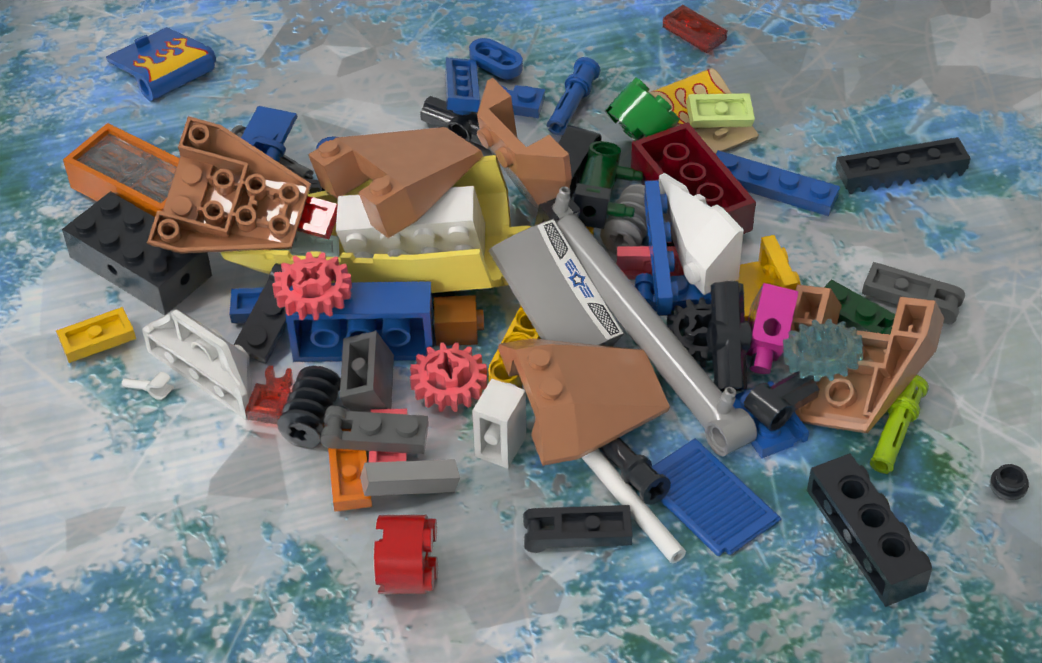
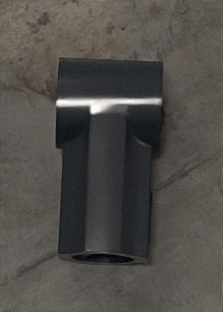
M798 370L772 386H769L767 383L757 385L747 395L744 407L770 431H776L786 424L794 411L818 398L820 389L817 386L815 377L808 370L803 372Z

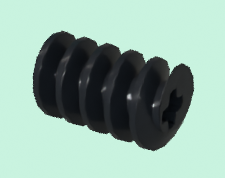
M308 366L299 371L291 389L292 392H290L287 403L277 422L279 432L287 441L303 448H313L319 444L322 429L325 427L324 424H326L324 421L326 409L334 406L333 402L338 398V391H340L341 378L337 373L323 366Z

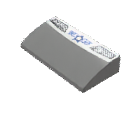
M554 219L521 231L490 248V255L541 339L613 347L624 335Z

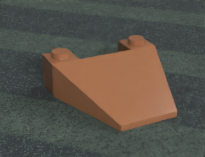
M440 127L337 137L322 143L318 149L309 153L308 156L320 186L336 199H338V196L345 195L369 179L373 180L369 186L358 193L371 226L389 239L418 221L483 157L480 149L448 128Z
M797 285L796 291L799 292L790 329L793 373L798 370L801 372L808 370L815 377L820 391L818 398L799 408L795 413L804 424L868 434L937 351L944 317L936 301L900 297L890 335L836 328L842 305L832 289Z

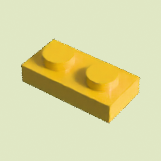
M123 307L56 330L58 340L69 363L136 339L134 329Z

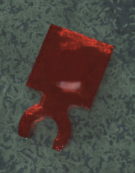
M269 365L265 370L266 385L255 384L246 406L245 414L247 420L277 424L291 392L290 387L293 385L292 369L287 368L284 376L276 378L274 366Z

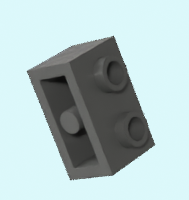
M377 331L343 339L340 399L344 407L350 411L371 412V409H391L394 354Z

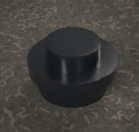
M1005 464L992 473L990 487L997 496L1003 499L1018 500L1026 495L1029 481L1021 467L1014 464Z

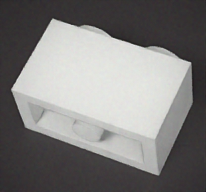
M491 379L472 410L475 457L509 468L526 438V391L514 384Z

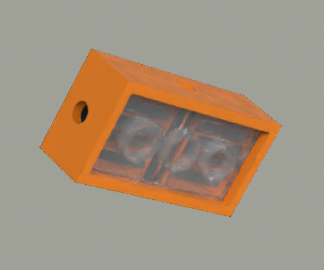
M107 123L66 156L63 162L72 189L95 201H99L111 191L155 217L157 210L163 212L180 158Z

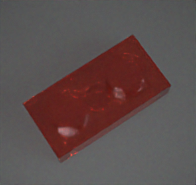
M681 5L663 17V28L705 53H709L727 40L728 30L685 5Z

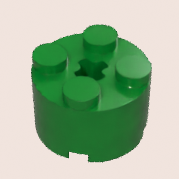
M637 77L632 82H629L605 110L607 116L615 124L620 121L619 125L624 129L623 132L633 141L676 127L680 120L671 110L672 106L660 95L656 97L648 92L650 89Z

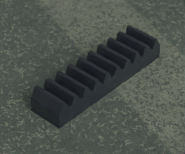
M959 137L840 156L837 157L835 168L849 194H853L857 187L862 192H865L869 185H872L873 189L877 190L881 183H884L886 188H890L894 181L897 182L898 186H902L906 179L909 180L910 184H914L918 177L923 182H926L930 175H933L935 180H938L942 173H945L946 177L950 178L954 171H957L958 175L962 176L966 169L969 168L971 158Z

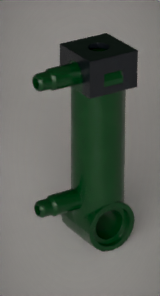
M598 141L589 145L587 163L581 183L577 184L574 195V202L581 209L579 219L587 227L604 229L607 215L621 218L634 217V207L609 201L617 179L641 182L643 172L619 166L621 148L614 143Z

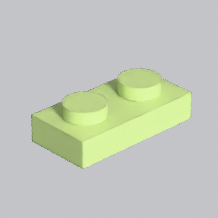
M750 93L689 94L686 100L689 121L693 128L752 127L755 121Z

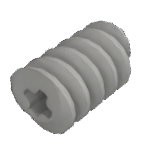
M635 184L626 187L616 202L634 207V217L608 216L604 229H601L600 237L603 244L616 255L617 246H640L647 234L644 207L645 185Z

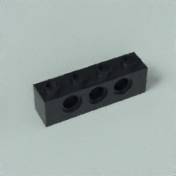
M851 453L812 467L810 469L807 492L884 606L887 607L926 591L932 572L930 559L925 552L917 548L911 539L907 526L903 522H899L890 510L889 502L884 494L878 493L873 486L865 467L859 465Z

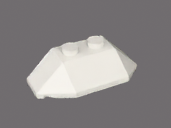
M177 309L142 328L147 351L245 420L251 417L252 377L249 355L240 345L231 344L216 329H209Z

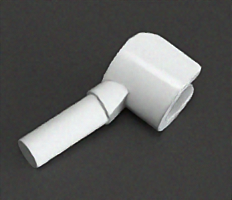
M159 372L151 381L124 378L122 381L123 387L143 389L148 391L156 400L164 399L174 389V386L167 384L171 378L164 372Z

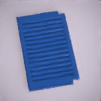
M696 438L652 466L658 474L666 475L671 482L669 492L661 502L716 556H721L724 552L732 555L781 521V517Z

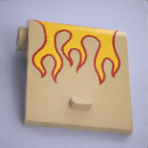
M713 68L649 92L654 97L660 95L672 106L671 110L680 118L677 126L687 122L690 123L686 104L689 94H732L720 74ZM753 125L752 127L694 128L715 154L718 150L726 152L753 141L759 136Z

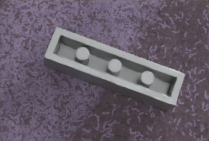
M455 459L364 463L360 479L364 496L455 492L460 476Z

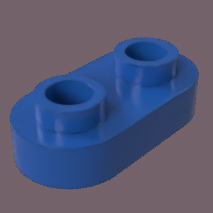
M476 39L469 46V58L476 60L478 67L506 80L513 79L523 71V58L521 54L493 39Z

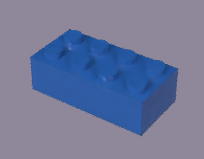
M431 281L354 282L350 289L351 298L344 300L343 309L333 307V316L329 317L323 312L319 313L318 320H314L312 314H307L303 320H299L298 312L290 316L285 314L293 362L342 361L344 338L373 331L378 332L392 351L394 361L416 360L418 354L427 356V347L430 346L434 349Z

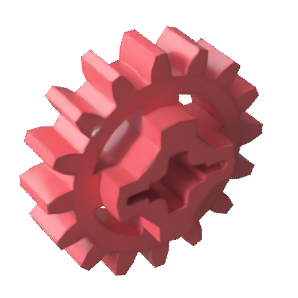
M307 252L306 259L302 260L295 255L293 256V264L290 265L283 262L281 264L282 272L274 273L275 283H272L277 306L279 308L285 307L288 316L298 312L299 320H303L307 314H312L313 319L318 320L319 313L323 312L329 317L333 316L332 308L343 309L344 300L351 298L350 289L352 288L351 274H348L347 265H339V260L336 256L326 260L324 252L318 258H313L311 252Z
M443 342L440 343V350L435 351L429 346L426 348L427 356L420 354L416 356V364H411L410 366L411 390H415L416 400H425V407L427 408L435 403L438 404L439 412H443L446 406H451L454 412H458L459 404L463 403L464 406L471 407V398L479 400L482 390L487 387V365L482 364L481 354L472 356V347L470 346L462 351L459 350V343L455 342L452 348H447Z

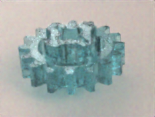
M827 319L825 324H819L817 320H812V326L799 324V332L790 330L788 332L789 339L783 340L784 363L789 365L791 373L799 371L800 378L802 379L813 375L814 381L818 382L821 376H827L830 381L834 380L835 374L846 377L848 376V368L857 370L858 361L863 360L862 335H857L855 327L846 329V322L843 321L837 325L832 323V319Z

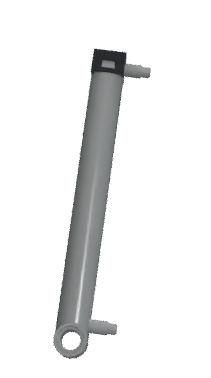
M561 187L556 198L539 204L535 225L552 219L555 220L610 312L639 348L644 350L651 363L704 427L705 436L711 449L716 454L725 456L753 442L757 436L753 419L745 410L733 407L736 390L732 387H727L722 393L581 222L579 219L581 209L571 199L570 189L568 187Z

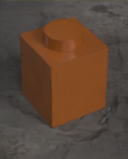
M476 295L434 297L436 346H440V343L443 342L446 346H453L455 342L459 343V345H478L477 330H484L483 309L476 310Z

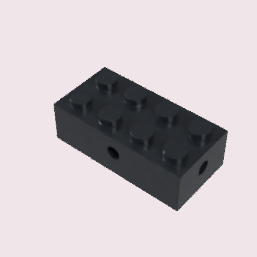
M110 191L62 228L69 256L161 314L166 315L212 276L208 252L178 253L147 244L155 217Z

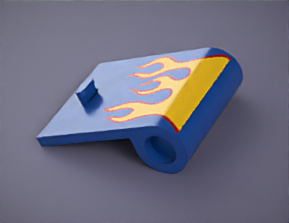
M168 27L149 36L144 35L134 40L135 43L106 56L109 63L135 76L142 94L149 101H153L214 70V63L216 62L215 53L210 46H205L203 43Z

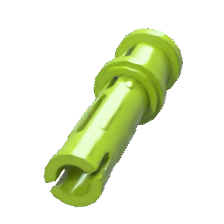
M919 375L914 377L888 409V419L873 457L870 459V466L877 472L888 474L890 471H893L909 424L916 420L920 414L919 403L921 398L927 395L929 385Z

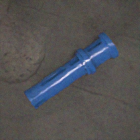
M578 58L573 67V74L569 75L565 80V92L546 125L550 127L548 129L549 132L554 135L560 136L565 133L581 99L590 94L593 80H596L600 75V66L591 58Z

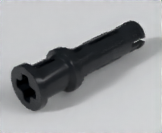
M620 437L600 447L621 470V478L630 486L633 485L640 492V498L644 503L648 505L655 504L667 495L671 482L666 475L658 474L652 468V462L648 457L641 454L637 455Z

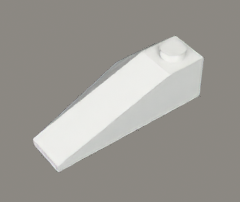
M666 173L659 175L660 194L666 193L668 211L667 214L663 215L665 221L670 222L671 237L688 282L694 284L705 295L711 292V285L715 282L739 280L744 230L722 207L718 205L708 206L705 197L702 195L692 196L684 184Z

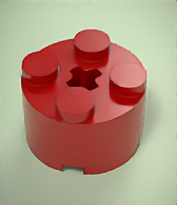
M379 515L376 529H383V539H379V541L374 543L376 585H380L377 591L378 594H427L428 591H433L434 580L438 578L437 556H431L433 542L437 541V520L428 519L427 515Z

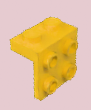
M775 235L761 237L758 261L740 265L739 280L736 281L744 285L745 321H748L750 306L763 283L795 291L797 285H801L798 273L792 271L789 265L786 249L780 247Z

